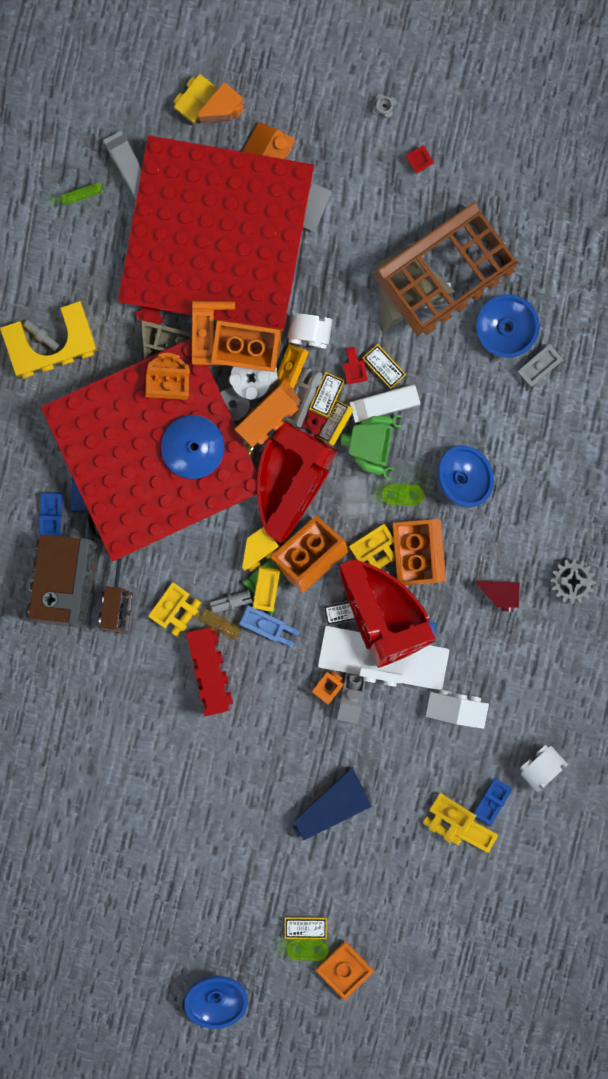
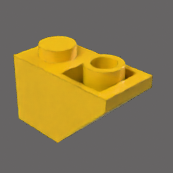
M264 527L247 538L242 565L244 571L249 569L251 572L261 565L259 561L262 558L270 559V556L279 547L275 540L266 533Z

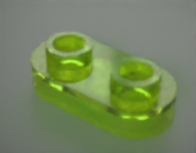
M390 484L383 489L382 499L388 505L416 506L423 501L424 492L418 485ZM390 491L396 492L394 499L389 498L388 493ZM411 491H415L417 493L416 499H411L409 497Z
M292 939L287 944L286 949L288 956L296 961H322L329 952L327 943L322 939ZM299 945L301 947L300 952H294L293 947ZM316 946H320L322 948V951L320 953H316L314 951V948Z

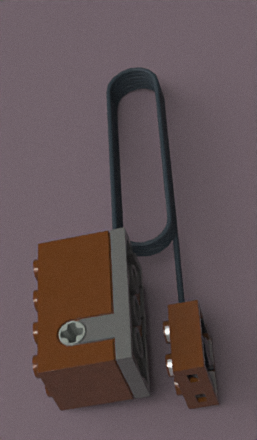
M88 510L84 539L40 534V539L36 543L37 561H34L33 564L34 582L30 585L32 597L31 603L27 607L28 619L41 624L90 629L101 545L88 539L89 530L95 538L102 539L94 529V522ZM119 558L117 560L114 587L105 586V591L101 594L103 607L102 612L98 616V624L101 629L108 632L128 635L133 593L118 587L122 558Z

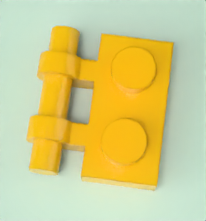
M385 524L349 546L357 560L362 562L368 560L370 565L379 569L390 562L394 563L396 561L395 549L392 551L389 545L394 543V538ZM384 550L386 555L376 561L373 556Z
M172 582L148 617L164 628L171 622L175 625L171 633L178 637L181 631H185L188 627L186 624L193 615L196 616L198 613L197 609L202 603L195 598L191 604H188L186 599L190 594ZM183 607L186 611L178 620L174 616Z
M440 793L429 810L436 815L435 818L432 820L426 817L423 824L428 826L431 832H437L443 836L444 840L448 843L452 842L458 846L462 838L456 835L457 831L460 830L466 833L477 815L443 793ZM443 820L451 824L449 830L441 825Z

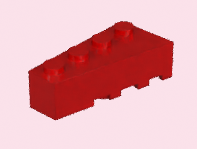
M212 627L187 632L186 635L192 661L194 662L195 676L199 683V694L204 705V716L230 711V705L233 704L231 692H226L225 684H229L226 671L222 672L220 664L224 663L222 652L216 649L215 643H219L217 631H212Z

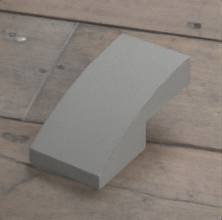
M313 182L309 192L304 228L313 232L316 231L333 190Z

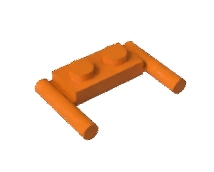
M192 301V365H222L211 363L214 310H235V302Z

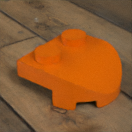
M159 354L157 358L149 362L147 368L145 397L188 400L190 374L188 364H185L180 359V356L176 354Z

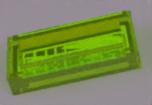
M99 182L60 195L62 204L66 206L102 194L103 189Z

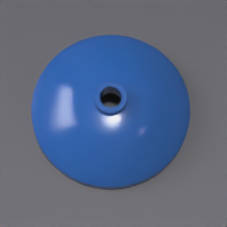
M512 294L499 295L489 300L480 310L476 322L477 335L484 348L490 353L504 358L517 357L527 352L536 342L540 329L539 317L535 308L526 299ZM504 324H509L511 329L505 331L503 329Z
M196 415L181 417L172 422L162 436V458L167 467L180 477L187 479L205 477L211 474L222 461L224 455L223 436L218 427L207 418ZM192 443H196L198 445V449L196 451L191 450L190 445Z
M466 445L455 446L442 455L438 464L437 477L445 496L456 505L466 508L476 507L484 503L490 497L494 487V474L487 458L477 449Z
M210 976L197 981L189 988L185 996L184 1006L187 1016L195 1024L204 1028L219 1029L228 1027L242 1018L248 1006V998L244 987L236 980L225 976Z

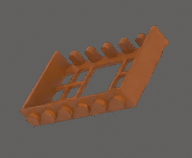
M473 202L379 268L373 274V277L418 337L422 333L428 335L435 330V324L439 321L442 324L452 317L450 313L454 310H457L459 313L468 306L466 302L471 298L473 301L480 298L484 294L482 290L488 287L491 290L498 285L500 277L504 276L507 278L515 272L514 267L519 262H517L480 212L476 203ZM472 220L481 231V234L478 236L468 225ZM464 227L472 240L461 247L453 234ZM485 237L493 250L488 252L480 241L481 238ZM446 238L451 240L481 281L480 284L455 302H453L421 258L422 255ZM474 243L477 244L484 254L475 263L464 251ZM493 254H498L505 264L504 267L500 268L492 257ZM486 259L496 270L487 279L484 278L476 267ZM415 260L425 271L416 280L412 278L405 268ZM401 271L410 284L399 291L390 278ZM426 277H429L437 287V290L426 297L417 284ZM413 287L422 300L413 307H410L402 294ZM441 293L449 306L438 313L429 300ZM423 304H426L434 317L423 324L414 311Z

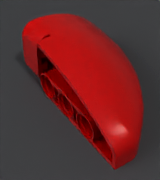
M286 422L274 432L271 439H268L261 456L257 475V499L263 526L266 533L278 542H284L304 515L330 472L327 468L330 467L338 452L323 441Z
M351 560L340 564L339 573L364 645L367 650L371 651L377 668L406 658L436 641L428 622L429 616L418 599L405 585L384 570L359 560Z

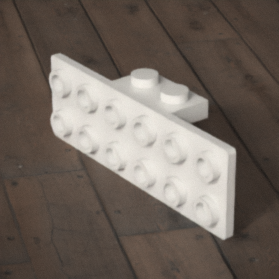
M326 626L318 666L320 668L363 676V681L373 683L376 682V679L384 680V685L396 687L397 683H405L442 690L449 649L429 645L397 662L377 668L371 651L367 650L360 632Z

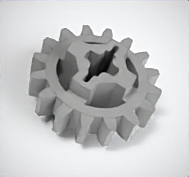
M572 559L571 564H569L568 560H564V566L557 564L558 572L552 571L555 578L550 579V582H554L555 586L551 587V590L558 591L555 597L563 596L562 602L565 603L569 599L570 604H574L575 599H577L578 603H582V597L589 599L588 591L594 592L591 585L596 584V581H592L591 577L595 576V573L588 572L591 566L583 567L584 561L581 560L577 564L576 559ZM569 568V573L565 577H560L562 572ZM578 568L584 572L586 578H582L578 574ZM574 575V578L578 580V584H574L572 588V585L568 583V579H572ZM560 585H564L568 589V595L562 591ZM581 586H586L584 591L577 595V590Z

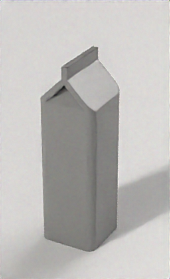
M119 131L103 140L136 201L142 167L122 131Z

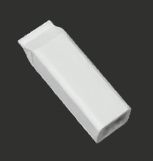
M413 384L350 402V406L354 409L352 413L356 423L372 416H383L420 406V400L416 386Z

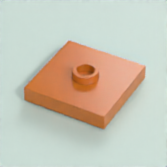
M346 940L315 969L344 1001L375 972Z

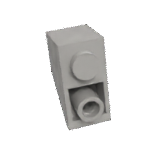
M346 673L337 720L358 724L366 681H363V676Z

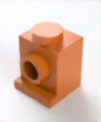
M327 671L313 688L312 692L329 705L344 685L341 682L343 678L334 671L331 674ZM327 682H331L333 684V688L327 690L325 688V684Z

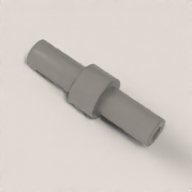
M30 320L24 323L23 326L35 335L36 340L40 343H45L54 352L59 350L60 345L49 337V333L43 328L39 329Z

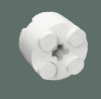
M291 313L287 339H289V343L294 345L306 346L309 343V346L326 349L330 341L333 319L326 317L325 319H320L319 316Z
M234 366L229 381L236 393L246 399L260 398L268 395L277 386V368H275V372Z
M545 745L537 752L536 756L538 758L532 761L529 759L520 768L523 771L521 776L537 793L541 790L538 787L540 784L542 787H545L562 771L561 765L564 768L568 766V763L552 746L548 748Z

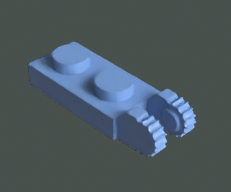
M249 605L239 623L243 627L290 647H293L295 643L290 639L281 637L282 630L285 629L293 635L299 636L300 634L299 630L286 625L285 622Z

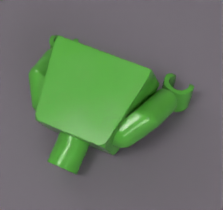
M382 415L372 416L362 420L360 425H354L352 434H342L341 445L350 446L349 455L354 456L355 462L364 471L376 475L382 474L388 480L393 479L386 476V471L389 469L395 470L392 467L387 466L383 468V466L387 465L392 429L403 426L395 424L396 418H403L401 415H396L393 418Z

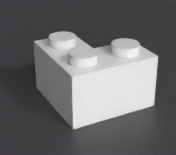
M440 689L439 693L430 692L426 717L457 725L484 728L489 704L481 702L480 697L469 695L467 699V695L455 693L454 697L451 691Z

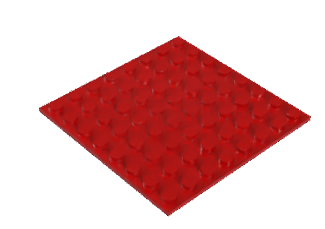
M148 135L118 302L192 315V301L235 302V310H214V320L283 329L282 332H284L314 164Z
M192 338L40 407L112 562L257 495L258 473L240 434L235 430V423L208 365H192ZM162 353H173L180 356V359L185 364H188L190 370L188 400L145 397L146 373L149 362ZM189 415L201 416L213 422L220 430L224 440V455L221 463L211 474L198 479H187L173 473L165 464L161 454V440L167 427L175 420ZM192 443L190 445L191 450L196 451L198 449V445L196 443Z

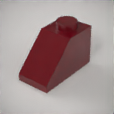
M476 581L477 587L496 607H501V611L514 612V608H519L520 582Z

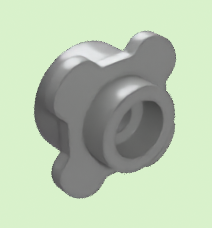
M383 94L377 95V103L373 107V112L375 114H383L387 118L393 115V106L396 105V99L393 97L389 98Z

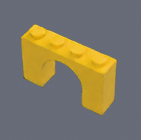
M81 301L60 308L68 330V339L64 348L54 355L45 356L33 351L21 321L0 328L17 377L22 376V379L34 376L36 371L48 372L54 369V365L62 363V366L74 363L75 358L82 357V359H87L94 356L93 352L98 350Z

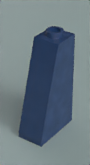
M353 767L348 769L294 819L296 825L292 827L297 837L302 836L303 840H306L372 807Z

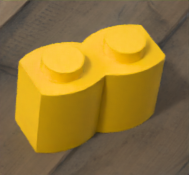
M201 74L197 78L193 76L186 85L188 87L187 91L184 94L179 93L173 102L176 104L174 110L194 125L198 121L197 113L219 89Z

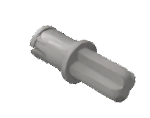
M250 590L235 595L228 594V597L211 601L212 612L217 613L231 608L235 610V607L253 603Z

